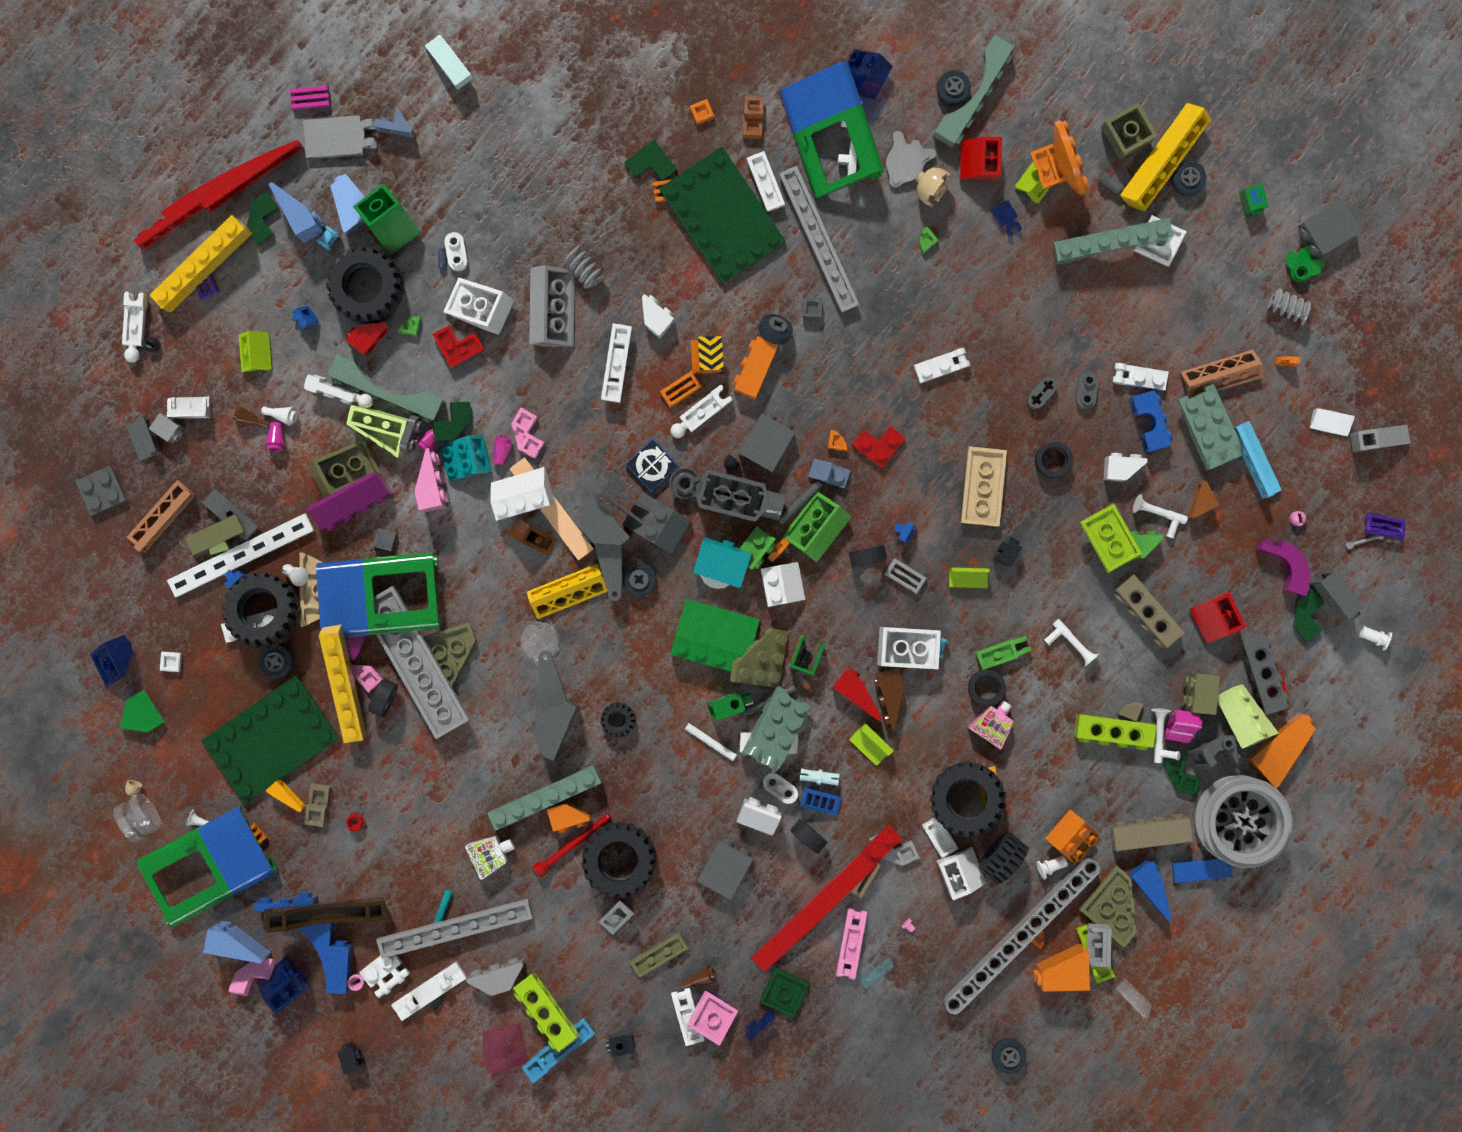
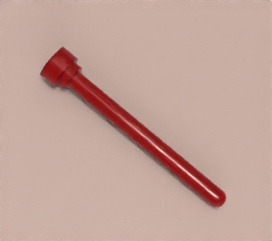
M604 815L546 861L535 863L532 867L539 877L543 878L548 874L549 867L590 837L598 828L607 824L611 820V815Z

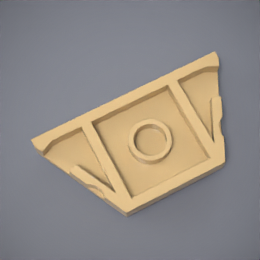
M299 553L300 567L305 568L309 574L308 581L300 586V627H305L320 619L316 564L323 562L305 553Z

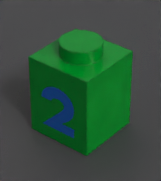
M1263 184L1246 188L1239 193L1245 215L1251 213L1252 216L1264 213L1263 210L1269 206Z

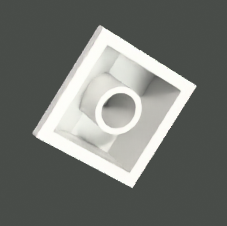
M798 562L761 569L768 607L805 600Z

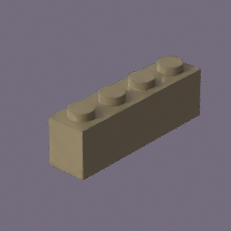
M1174 814L1172 818L1165 819L1164 816L1153 817L1152 821L1135 819L1134 823L1127 824L1126 821L1114 822L1115 825L1109 826L1112 849L1115 851L1193 842L1190 818L1185 817L1183 814Z

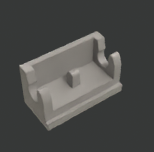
M1087 924V950L1089 951L1090 966L1111 968L1112 929L1109 924Z

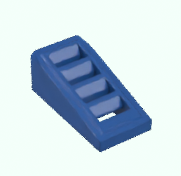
M804 787L799 806L837 816L841 797ZM809 793L813 794L810 804L807 803ZM818 795L820 796L818 806H815L816 796ZM826 797V806L822 808L823 799ZM831 799H834L835 802L833 805V809L830 810L829 806Z

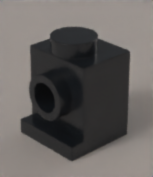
M1010 536L1006 542L1002 541L997 549L999 554H994L992 558L1008 568L1012 567L1023 547L1019 545L1020 542Z
M632 1030L609 1035L606 1048L608 1053H612V1057L635 1053L636 1046ZM622 1043L623 1048H617L616 1045Z
M353 1041L343 1044L342 1048L337 1052L344 1075L361 1070L366 1065V1061L361 1062L363 1058L361 1049L357 1048L356 1043L354 1044Z

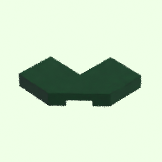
M268 191L251 202L247 228L252 232L251 236L258 245L274 235L264 218L279 209V206Z
M450 402L451 421L432 422L433 441L455 440L471 422L470 402Z
M1313 588L1308 590L1307 596L1299 597L1295 603L1296 612L1293 628L1305 642L1310 641L1322 631L1310 616L1324 604Z
M1168 748L1167 750L1177 752V750ZM1180 752L1179 760L1165 758L1163 768L1175 790L1196 796L1201 778L1183 772L1188 754Z

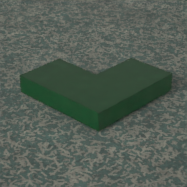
M652 140L624 162L635 178L639 177L649 168L653 169L661 181H665L677 172V168L655 140Z

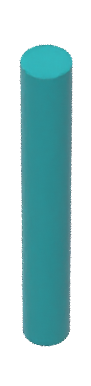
M445 890L434 923L443 921L453 893L452 891Z

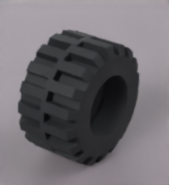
M1007 832L1000 836L986 851L980 861L979 869L996 884H1001L1009 879L1021 866L1028 854L1029 848L1014 834Z

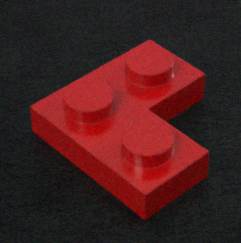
M450 325L432 334L451 368L485 350L476 333L458 341Z
M891 426L879 441L863 430L852 446L880 468H883L905 437Z

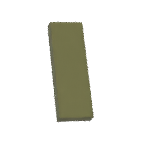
M234 514L186 537L185 540L192 555H197L245 532V529L238 514Z
M677 932L630 960V964L640 979L687 951L689 947L681 933Z

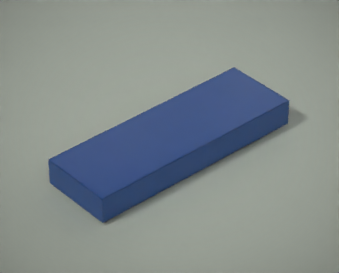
M1218 858L1171 863L1174 883L1232 877L1231 865Z

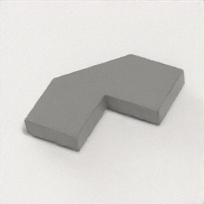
M912 840L892 848L882 859L904 866L920 859Z

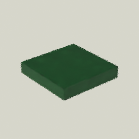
M775 966L759 1003L795 1018L810 982Z

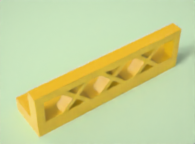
M595 564L527 591V595L537 619H540L607 592L601 569L598 564ZM601 582L603 587L598 589L591 588L593 584ZM578 590L584 591L580 596L573 595ZM558 598H566L564 602L556 603ZM540 605H548L547 609L540 612L537 609Z

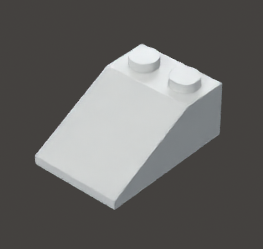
M458 278L444 313L499 335L514 300L502 291Z
M879 627L877 665L939 669L941 631Z

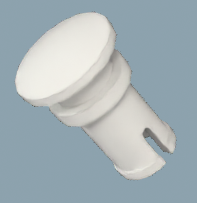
M290 564L283 566L282 569L285 570L282 571L283 575L289 577L295 586H302L308 581L309 574L305 568L293 567Z
M1363 626L1359 637L1372 641L1377 646L1382 645V650H1386L1391 642L1392 633L1389 632L1385 635L1383 631L1378 632Z
M1063 855L1050 861L1044 860L1042 864L1040 861L1036 862L1037 870L1044 880L1047 878V874L1052 875L1054 871L1068 866Z

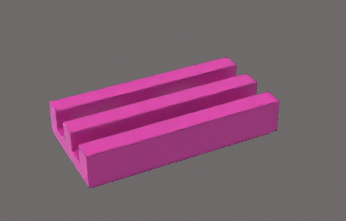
M328 86L289 89L292 110L330 106ZM325 92L324 94L295 96V95H299V94H309V93ZM325 98L326 100L320 102L296 104V101L314 100Z

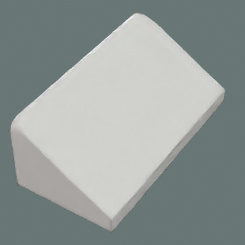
M1317 408L1313 410L1310 428L1348 436L1355 416Z

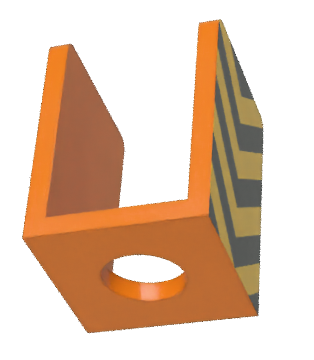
M699 336L697 340L690 342L692 374H710L724 370L721 336Z

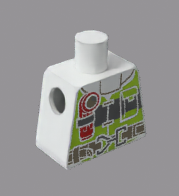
M493 836L469 843L465 848L481 880L509 860L506 853L514 850L515 846L511 839L501 843L498 836Z

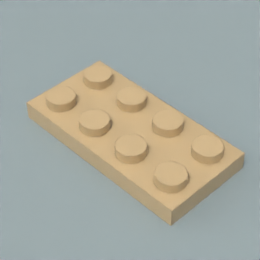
M968 447L960 523L1000 526L1007 450Z

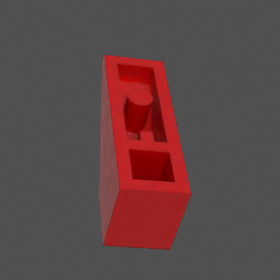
M845 668L832 687L875 719L881 721L882 718L863 681L858 678L860 674L852 668L850 670Z

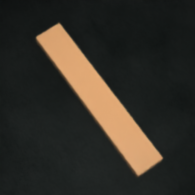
M525 457L510 468L514 476L534 470ZM554 497L556 504L540 508V510L579 561L594 550V548L583 538L582 532Z

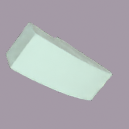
M438 35L425 45L426 49L457 90L473 79L441 35Z

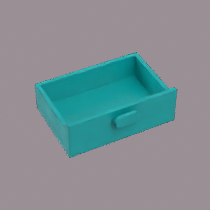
M704 537L693 573L741 588L752 552L734 547L733 542L723 540V543Z

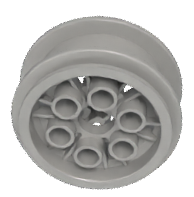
M1232 775L1217 780L1203 792L1195 810V828L1203 846L1216 858L1236 867L1255 868L1273 861L1287 846L1292 832V814L1284 796L1271 784L1250 776ZM1241 791H1247L1241 801ZM1231 797L1235 798L1233 806L1228 805V800ZM1253 799L1254 806L1249 809L1247 803ZM1221 804L1226 807L1224 810L1220 808ZM1265 806H1268L1269 812L1261 814L1258 812ZM1222 812L1224 817L1218 822L1216 816ZM1238 816L1244 818L1247 825L1242 824ZM1260 817L1261 825L1257 827L1255 820ZM1223 826L1216 832V827ZM1230 830L1231 836L1228 839H1224L1225 831ZM1258 831L1265 834L1262 841L1255 835ZM1246 833H1249V840L1247 842H1244V836L1246 835ZM1236 839L1239 841V851L1233 850Z

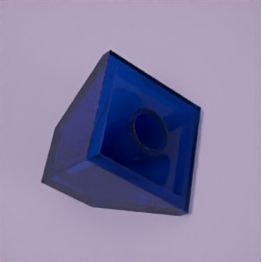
M125 635L104 642L90 653L106 688L112 686L126 675L133 650L130 641L127 640Z

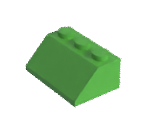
M816 492L782 537L786 538L812 560L818 562L851 519V516L838 504L821 493Z

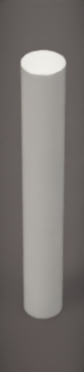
M690 723L686 726L685 730L733 761L736 757L735 753Z

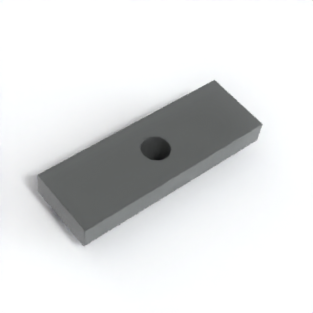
M214 489L202 502L221 520L228 518L230 512L238 514L245 529V532L239 534V536L245 541L259 528L253 520L217 489Z

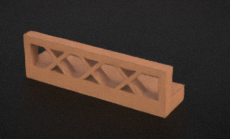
M1252 349L1182 371L1180 376L1186 384L1187 396L1190 399L1203 393V388L1214 384L1218 392L1262 378L1263 363ZM1249 357H1251V358L1253 359V361H1251V362H1244V361H1243V359H1246V358H1249ZM1227 364L1235 365L1232 368L1224 367ZM1211 369L1217 371L1213 374L1206 373V371ZM1192 375L1199 376L1197 379L1189 380L1188 376Z
M177 480L127 536L135 545L134 548L137 551L146 553L196 496L182 482ZM180 487L183 492L174 499V491ZM171 502V505L162 514L161 506L163 503ZM158 516V520L149 528V519ZM139 531H145L144 536L139 541L134 538Z

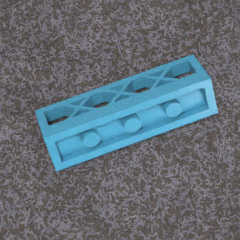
M1250 421L1234 427L1242 447V456L1261 497L1267 498L1281 491V487Z

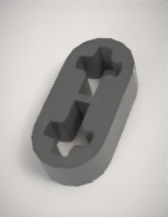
M1045 377L1038 383L1027 397L1026 402L1029 408L1039 409L1045 404L1057 389L1056 380L1052 377ZM1050 381L1052 383V390L1048 389L1045 392H1043L1042 390L1045 387L1044 382L1048 383ZM1038 394L1042 395L1038 400L1040 404L1036 403L1033 405L1031 397L1035 398Z

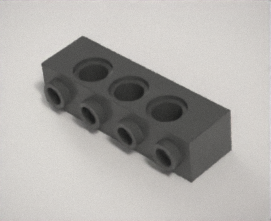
M1258 634L1239 640L1238 644L1258 706L1265 715L1289 708L1287 704L1289 703V698L1286 692H1283L1281 686L1283 680L1281 675L1277 673L1275 667L1277 666V661L1274 655H1271V642L1265 634ZM1258 650L1262 652V658L1259 661L1255 657ZM1263 669L1268 671V676L1265 679L1261 675ZM1270 687L1274 689L1272 697H1269L1267 694Z

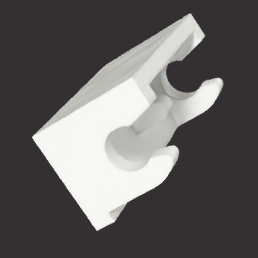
M209 396L168 398L167 417L171 419L211 418V399Z

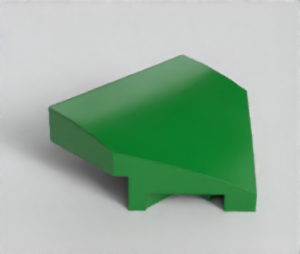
M145 690L126 700L119 728L148 733L164 723Z

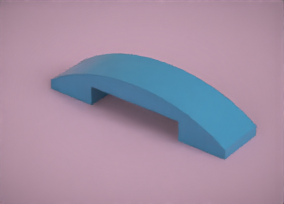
M584 1018L573 1025L580 1034V1037L560 1052L557 1049L553 1050L548 1044L521 1067L532 1083L546 1074L551 1067L575 1048L581 1046L595 1035Z

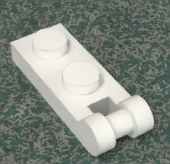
M960 348L915 364L914 369L919 383L921 384L971 366L969 360H966L965 348ZM958 357L959 364L954 365L952 358Z
M1115 363L1116 375L1113 376V383L1159 391L1166 390L1168 371ZM1124 371L1128 372L1127 378L1123 377Z
M690 987L679 993L677 991L672 992L671 995L685 1045L688 1046L704 1041V1036L686 1026L695 1010ZM687 999L688 1004L681 1005L680 1000Z

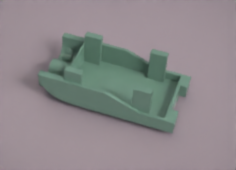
M1214 384L1203 388L1204 392L1189 399L1188 396L1177 400L1182 411L1181 416L1187 424L1190 436L1206 471L1242 456L1240 441Z
M780 686L775 688L770 701L765 704L762 710L763 713L756 722L741 753L743 756L750 755L758 763L770 767V773L772 774L784 762L810 708V705L804 701L797 702L786 693L787 691Z

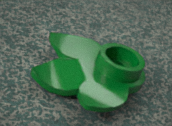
M1309 246L1302 248L1297 254L1289 251L1286 256V264L1291 270V278L1298 283L1305 282L1310 276L1318 275L1324 266V260H1313V254L1310 252ZM1298 270L1302 272L1301 277L1297 275Z

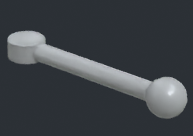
M1375 535L1353 543L1346 542L1345 547L1346 549H1352L1356 545L1375 539L1382 540L1384 537Z

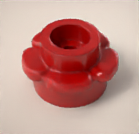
M351 813L345 820L348 830L352 832L360 831L365 822L363 816L358 813Z

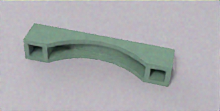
M994 35L982 56L983 78L979 90L965 106L944 116L933 137L953 148L955 143L959 145L964 137L962 133L964 128L967 127L969 129L975 119L972 115L975 111L979 113L985 103L982 99L985 95L989 96L994 88L992 85L993 81L1000 79L1004 72L1002 69L1005 63L1009 64L1014 56V53H1012L1014 46Z
M1170 218L1057 241L1053 244L1056 265L1113 250L1171 241L1174 236Z
M337 354L328 373V376L333 378L331 382L340 386L343 383L350 385V390L359 394L361 391H364L375 401H378V398L385 400L384 404L394 409L397 405L403 408L402 412L411 416L414 413L418 414L422 421L429 424L431 420L434 422L438 420L445 404L443 399L426 392L415 395H397L385 392L377 388L366 378L357 363Z
M593 764L546 787L490 810L487 814L496 831L601 784L603 780L596 764Z

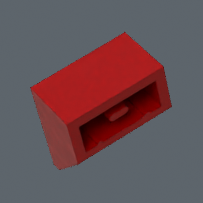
M982 136L962 140L960 179L998 181L1001 176L1002 137Z
M1222 592L1189 608L1205 643L1231 635L1246 627L1230 592Z

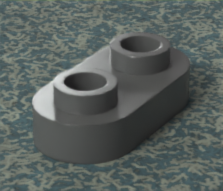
M1085 371L1078 378L1076 404L1083 410L1092 408L1096 403L1098 376L1092 371ZM1087 377H1090L1092 379L1091 384H1088L1086 382ZM1084 396L1089 397V403L1084 401Z
M412 415L408 419L399 445L401 452L409 454L415 450L418 434L422 432L424 425L420 417Z

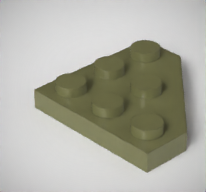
M471 622L424 637L452 687L476 642Z
M768 628L764 632L765 635L760 640L752 643L742 657H738L733 661L730 681L769 687L780 686L788 631Z
M1115 865L1081 905L1079 910L1096 924H1109L1112 929L1111 937L1121 946L1125 947L1137 933L1134 918L1132 878Z

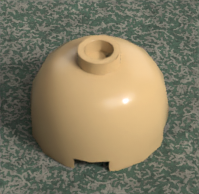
M931 168L925 173L922 171L916 179L918 182L917 195L919 199L929 207H933L934 204L932 202L934 200L939 201L948 189L949 185L946 183L948 179H952V174L942 168Z

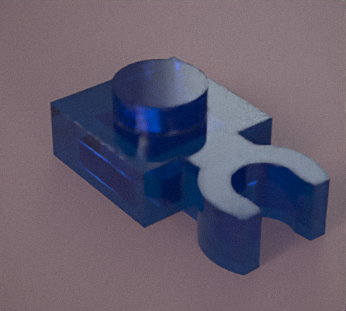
M1009 200L991 210L999 226L1006 225L1008 236L1011 237L1013 235L1011 227H1016L1018 232L1022 230L1020 223L1014 221L1018 215Z
M769 1010L756 1022L752 1020L745 1027V1036L751 1041L765 1029L766 1025L775 1019L773 1013Z

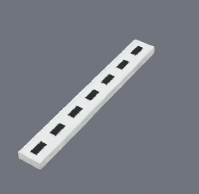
M306 513L168 579L167 582L175 598L223 576L229 569L233 571L315 530Z

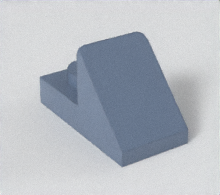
M396 108L394 122H392V119L381 117V120L375 119L374 127L379 132L415 138L414 131L398 108Z
M814 459L808 477L844 489L850 470L833 465L831 462Z

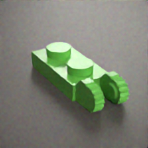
M1025 635L1014 640L1010 639L975 652L981 669L985 670L1032 651L1031 647H1024L1018 651L1015 648V644L1028 640L1027 636Z

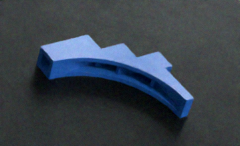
M300 892V894L294 897L293 902L291 898H281L280 901H274L272 897H261V900L254 903V911L264 912V909L316 904L317 895H312V892ZM335 923L300 927L299 929L316 948L322 961L326 977V993L346 994L350 990L348 979L351 976L353 944H347L346 940H336L333 943Z

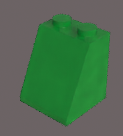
M384 183L353 206L390 256L421 233Z

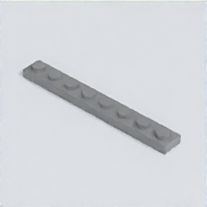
M797 166L779 173L780 179L841 313L859 306L858 300Z
M528 899L380 937L376 941L381 959L530 920L533 919Z

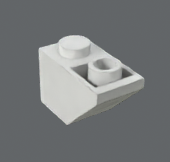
M644 294L642 302L645 327L658 338H661L675 322L672 317L674 314L666 307L662 309L658 306L659 301L650 295L648 297Z
M1111 453V456L1105 457L1104 480L1126 481L1147 463V459L1142 458V455L1138 454L1122 457V453Z

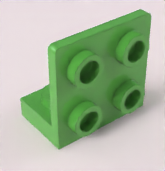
M757 526L740 547V549L752 552L747 566L750 570L753 568L758 569L764 561L762 556L765 552L770 554L776 546L773 543L775 538L770 537Z

